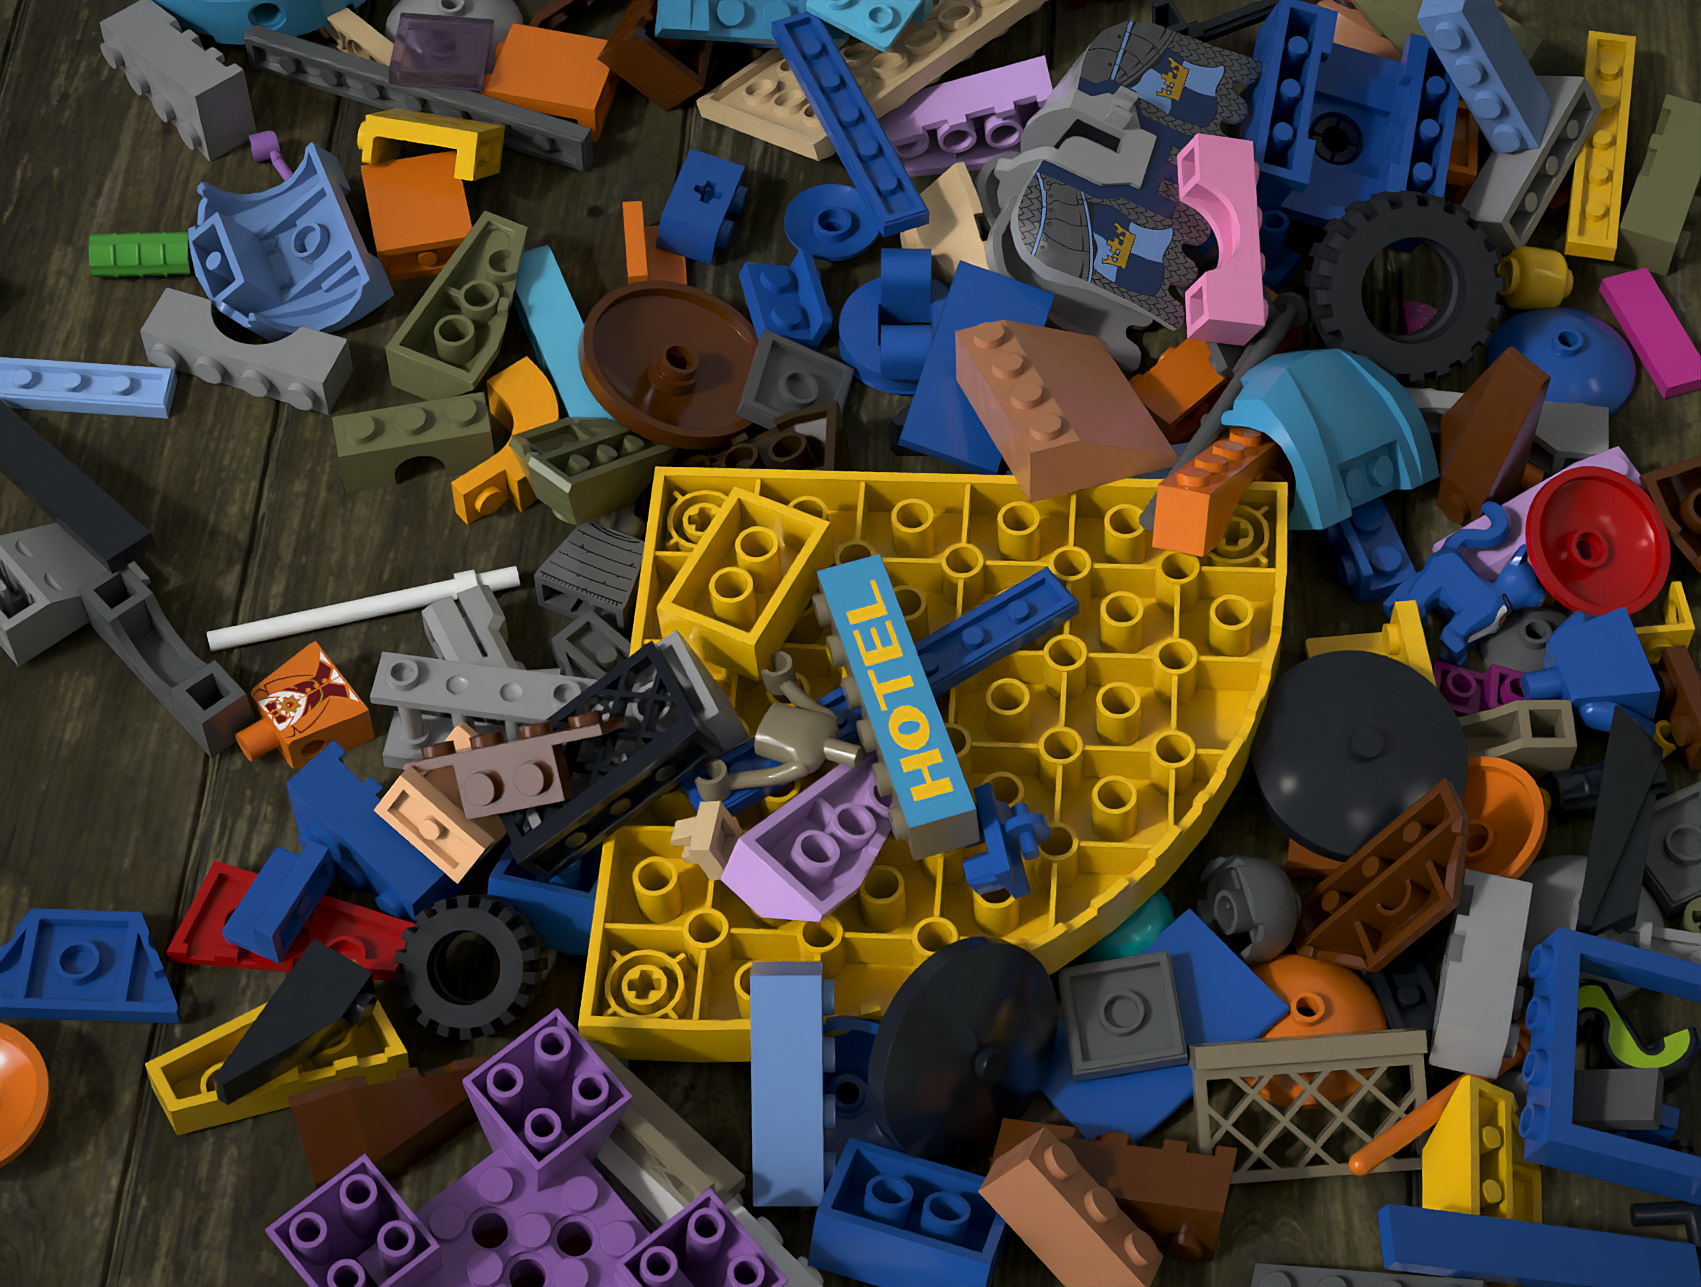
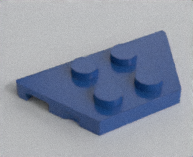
M30 908L16 926L13 938L7 944L0 947V1018L180 1023L181 1021L180 1010L142 912Z

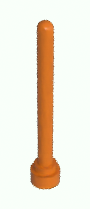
M1525 1016L1513 1023L1520 1025L1516 1052L1513 1059L1503 1057L1497 1078L1514 1066L1523 1067L1526 1055L1530 1051L1531 1030H1528L1525 1026ZM1464 1073L1354 1153L1348 1162L1350 1171L1357 1176L1368 1174L1439 1121L1461 1079L1473 1074ZM1473 1075L1489 1083L1495 1081V1079Z

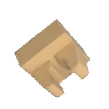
M721 801L700 802L696 817L675 822L670 843L673 846L685 845L682 859L687 863L699 864L710 880H720L738 838L742 836L743 831Z

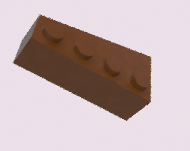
M633 0L597 59L639 90L644 96L648 97L665 111H668L704 88L714 41L655 37L658 0Z
M1003 1118L990 1169L997 1158L1046 1127L1060 1143L1065 1144L1072 1150L1077 1162L1099 1186L1104 1187L1112 1194L1120 1209L1140 1230L1146 1232L1153 1239L1156 1247L1166 1249L1170 1255L1181 1260L1196 1261L1202 1258L1213 1261L1238 1148L1217 1145L1215 1156L1189 1153L1190 1146L1187 1141L1164 1139L1163 1147L1157 1149L1138 1146L1131 1140L1130 1134L1107 1131V1134L1098 1135L1094 1140L1082 1139L1083 1135L1076 1127Z

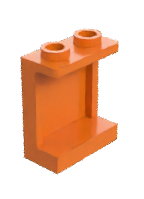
M512 23L506 40L498 42L494 59L495 67L492 74L484 76L481 95L536 112L577 119L579 125L591 128L592 141L597 142L622 77L597 59L608 40Z
M456 150L361 165L377 258L380 259L389 282L439 274L472 229L462 179L454 178Z

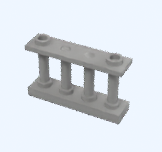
M382 652L370 700L371 703L398 707V711H394L382 755L384 766L403 769L402 764L423 758L421 747L444 742L453 729L461 722L467 723L479 735L502 730L504 740L520 737L518 727L545 721L598 680ZM421 710L450 713L452 718L421 714ZM474 717L503 720L505 725L476 722Z

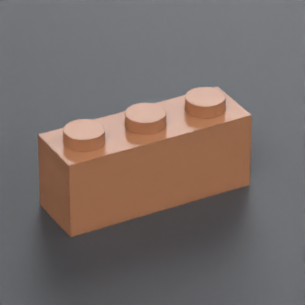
M1046 1127L997 1158L978 1191L1065 1287L1151 1286L1164 1257L1163 1254L1157 1249L1153 1239L1146 1232L1140 1230L1120 1209L1112 1194L1104 1187L1099 1186L1077 1162L1072 1150L1065 1144L1060 1143Z

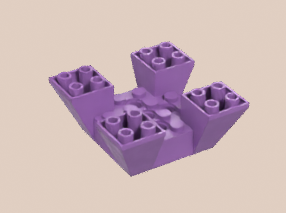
M558 1008L462 1080L493 1153L421 1209L413 1213L367 1155L364 1154L265 1229L266 1234L309 1287H512V1283L523 1275H532L539 1278L544 1284L542 1287H784L789 1281L711 1188L707 1189L655 1232L650 1234L592 1165L599 1151L633 1101V1096ZM487 1230L498 1231L506 1238L500 1246L495 1248H484L475 1242V1238ZM578 1238L585 1241L590 1249L581 1256L573 1257L563 1253L559 1246L567 1239Z

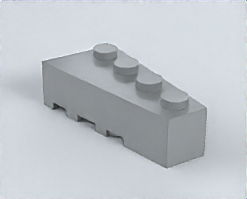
M140 0L99 22L104 43L100 44V48L108 64L114 69L119 67L126 74L133 90L140 96L145 94L152 101L158 116L164 122L171 121L177 127L182 140L190 149L197 148L211 162L247 142L249 135L257 133L244 70L235 63L225 67L222 64L225 62V59L221 52L214 47L205 51L196 33L190 29L182 33L177 19L152 0Z

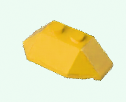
M1468 1075L1461 1079L1422 1149V1208L1542 1224L1541 1169L1539 1164L1523 1160L1525 1138L1521 1137L1519 1133L1520 1120L1515 1113L1519 1107L1514 1093L1473 1075ZM1486 1282L1488 1287H1525Z

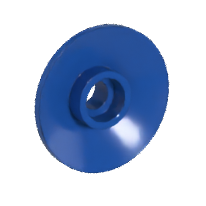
M824 184L803 191L790 202L784 217V229L790 243L797 250H811L813 258L824 261H841L862 254L874 244L880 232L857 189L841 184Z

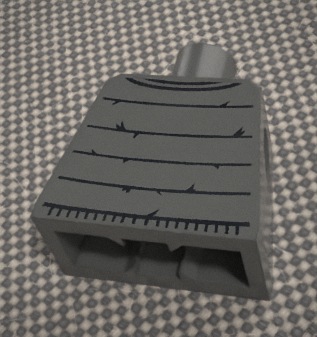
M621 513L612 528L593 521L578 525L534 574L538 605L574 620L590 608L626 639L632 628L635 616L645 541L641 540L646 532L644 522L633 514Z

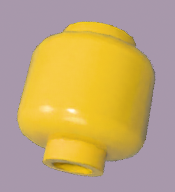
M1529 246L1518 247L1508 256L1504 257L1497 268L1498 274L1506 275V291H1498V293L1502 295L1504 302L1509 307L1516 310L1526 311L1558 307L1563 298L1569 296L1573 287L1572 271L1568 269L1564 256L1556 250Z

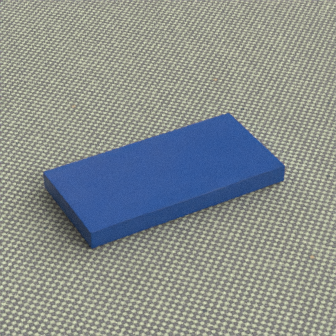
M960 260L897 445L982 475H996L1002 455L956 380L955 331L974 327L984 322H995L1003 319L1044 327L1055 294Z

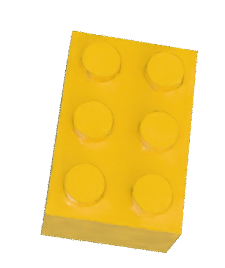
M734 486L656 607L662 640L677 630L699 659L760 682L762 679L761 671L769 668L772 663L771 655L780 650L812 598L811 596L819 586L817 571L830 568L835 560L831 522Z

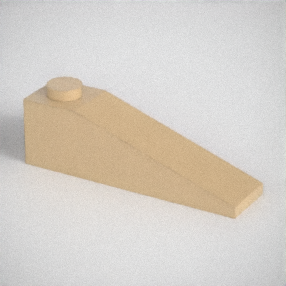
M964 161L954 163L920 194L930 212L929 224L900 233L902 248L931 249V278L949 287L960 260L989 270L985 249L987 240L983 241L982 231L978 219L983 214L980 200Z

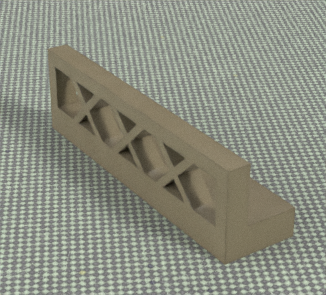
M585 1040L633 1096V1101L609 1138L685 1208L707 1189L711 1188L726 1205L746 1187L745 1175L598 1041Z

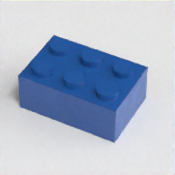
M849 1137L816 1212L807 1265L879 1287H990L1008 1239L1010 1226L978 1192L986 1177L922 1158H914L905 1153Z

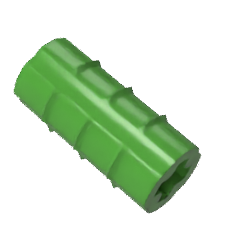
M140 230L139 232L118 233L115 231L114 233L90 234L89 264L94 278L116 277L119 279L120 277L134 276L142 278L145 276H166L168 278L172 275L193 274V260L188 243V231L167 232L164 230L163 232H142Z

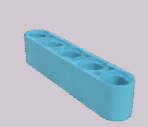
M545 245L524 251L512 302L541 371L552 385L561 418L605 417L615 420L597 402L583 379L578 360V344L584 324L550 247Z

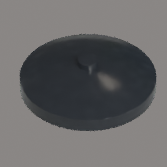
M1343 650L1328 652L1306 659L1285 672L1272 685L1265 710L1251 744L1248 769L1254 791L1261 805L1278 828L1307 850L1331 860L1345 862L1443 778L1452 782L1461 801L1468 774V754L1464 733L1453 708L1443 694L1426 677L1408 665L1388 656L1366 651Z
M993 936L968 937L953 942L935 952L915 969L900 987L879 1025L871 1051L868 1071V1093L874 1119L880 1131L895 1147L914 1158L918 1157L942 1165L960 1163L985 1152L997 1143L1003 1118L1020 1120L1025 1114L1046 1077L1055 1048L1058 1026V1007L1053 983L1042 963L1034 955L1002 938Z

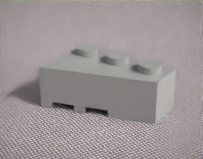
M1465 869L1460 905L1455 908L1444 949L1428 1059L1429 1065L1497 1080L1503 1057L1514 1058L1520 1025L1512 1024L1511 1019L1518 1020L1524 996V987L1517 986V982L1522 983L1528 960L1529 950L1523 949L1533 883Z

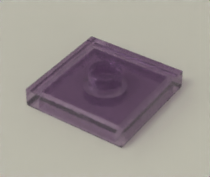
M401 12L388 70L389 84L484 91L495 33L494 19Z

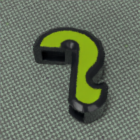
M1595 979L1579 980L1576 1044L1579 1040H1585L1590 1044L1589 1069L1659 1068L1665 1078L1663 1096L1675 1091L1685 1081L1700 1046L1696 1027L1679 1031L1659 1039L1654 1044L1646 1047L1609 985Z

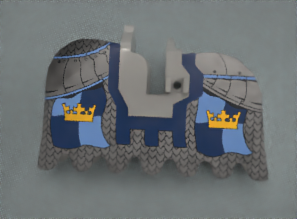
M1129 21L1101 31L1047 97L1043 109L1039 110L1028 120L1021 137L1020 149L1022 154L1013 159H998L994 170V175L1000 180L997 197L1001 212L988 235L985 246L986 262L989 270L1055 294L1044 327L1099 337L1118 367L1132 373L1140 366L1141 352L1138 346L1127 338L1126 329L1143 330L1148 328L1153 320L1172 331L1182 326L1184 309L1181 303L1170 296L1168 286L1186 287L1194 282L1197 277V267L1191 259L1183 254L1181 245L1198 246L1203 244L1210 236V226L1204 218L1196 213L1194 208L1179 200L1177 155L1197 133L1228 137L1221 131L1220 123L1224 122L1235 125L1244 120L1248 114V106L1245 100L1233 91L1232 84L1249 85L1254 83L1261 73V62L1252 57L1212 46L1154 23Z

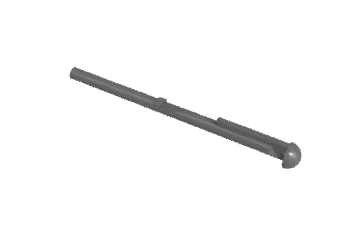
M1285 292L1274 299L1273 304L1277 312L1266 321L1265 326L1249 343L1232 369L1235 376L1210 413L1204 414L1201 418V426L1166 478L1216 441L1226 426L1221 424V416L1224 412L1233 410L1234 401L1243 389L1240 382L1242 376L1251 368L1271 357L1290 328H1298L1306 323L1309 316V306L1300 294ZM1157 491L1139 517L1141 526L1151 531L1154 529Z

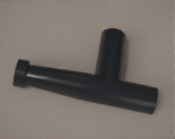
M1687 1138L1673 1140L1669 1144V1149L1692 1155V1141ZM1682 1200L1630 1204V1221L1633 1227L1685 1225L1688 1243L1695 1244L1697 1255H1701V1205Z

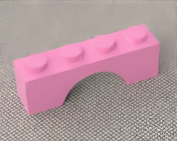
M1197 133L1177 155L1179 200L1199 212L1211 226L1218 242L1219 261L1216 269L1205 272L1185 292L1187 339L1244 346L1265 326L1268 318V303L1266 299H1263L1262 287L1265 256L1260 252L1259 241L1262 211L1257 206L1256 195L1259 165L1254 161L1253 141Z

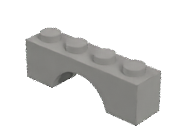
M167 287L140 330L148 362L155 364L159 368H174L177 371L198 376L212 384L222 383L245 390L256 397L266 396L290 403L301 410L311 409L329 415L354 371L348 339L301 326L291 335L273 343L260 345L240 343L228 338L218 330L211 300Z

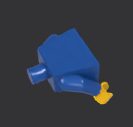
M1626 607L1616 609L1601 616L1581 610L1573 612L1547 639L1543 659L1544 669L1521 674V687L1525 700H1570L1574 726H1586L1610 733L1614 706L1618 705L1664 749L1662 760L1676 750L1675 744L1665 740L1672 733L1671 724L1666 720H1661L1656 724L1651 721L1655 717L1660 688Z

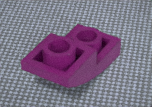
M1434 660L1431 664L1436 687L1451 705L1457 717L1494 709L1516 700H1525L1521 687V674L1524 672L1492 664L1486 673L1482 674L1438 660Z

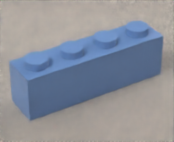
M1423 0L1417 21L1495 155L1540 148L1553 105L1495 1Z
M823 961L752 962L750 973L753 1206H819L825 1193V1187H828L837 1166L836 1151H825V1130H836V1094H824V1072H835V1037H824V1015H835V980L823 979Z

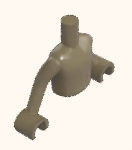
M784 651L774 652L771 655V661L774 669L778 672L763 669L761 674L764 685L771 694L785 695L795 707L775 702L764 715L754 740V748L757 755L783 764L772 768L728 773L725 763L718 758H713L705 764L707 773L712 780H705L701 777L695 779L698 792L704 801L722 802L728 798L732 790L773 786L796 781L815 772L826 759L853 768L860 767L864 758V747L837 739L839 732L837 715L831 709L816 703L796 684L797 679L792 658L788 653Z

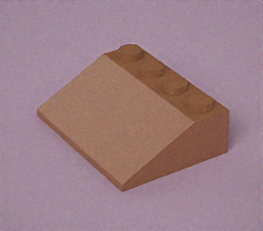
M1004 319L995 322H984L974 327L955 331L956 380L1030 503L1173 467L1178 460L1177 454L1099 337Z

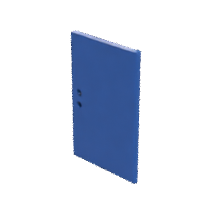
M1190 908L1164 929L1149 948L1143 953L1137 954L1143 955L1169 950L1186 1050L1187 1044L1259 1039L1290 1011V1006L1283 1002ZM1063 1016L1058 1021L1053 1056L1039 1091L1072 1127H1076L1082 1133L1084 1139L1094 1140L1098 1135L1107 1134V1131L1130 1134L1131 1140L1138 1144L1193 1096L1192 1071L1188 1064L1075 1082L1065 1018Z

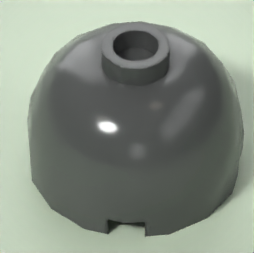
M1232 855L1210 861L1200 879V883L1209 882L1207 899L1197 900L1198 917L1247 966L1276 958L1292 941L1301 915V900L1289 878L1278 865L1257 856Z

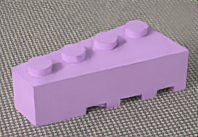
M1045 55L923 88L909 97L903 106L891 110L878 119L909 176L943 174L954 163L963 161L968 171L981 170L986 162L997 155L1008 152H1021V137L1028 120L1039 110L1043 109L1047 97L1053 91Z

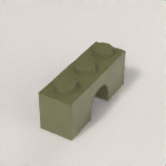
M484 392L332 417L346 494L396 485V468L405 460L413 457L431 456L439 459L445 466L447 477L465 474L495 455Z

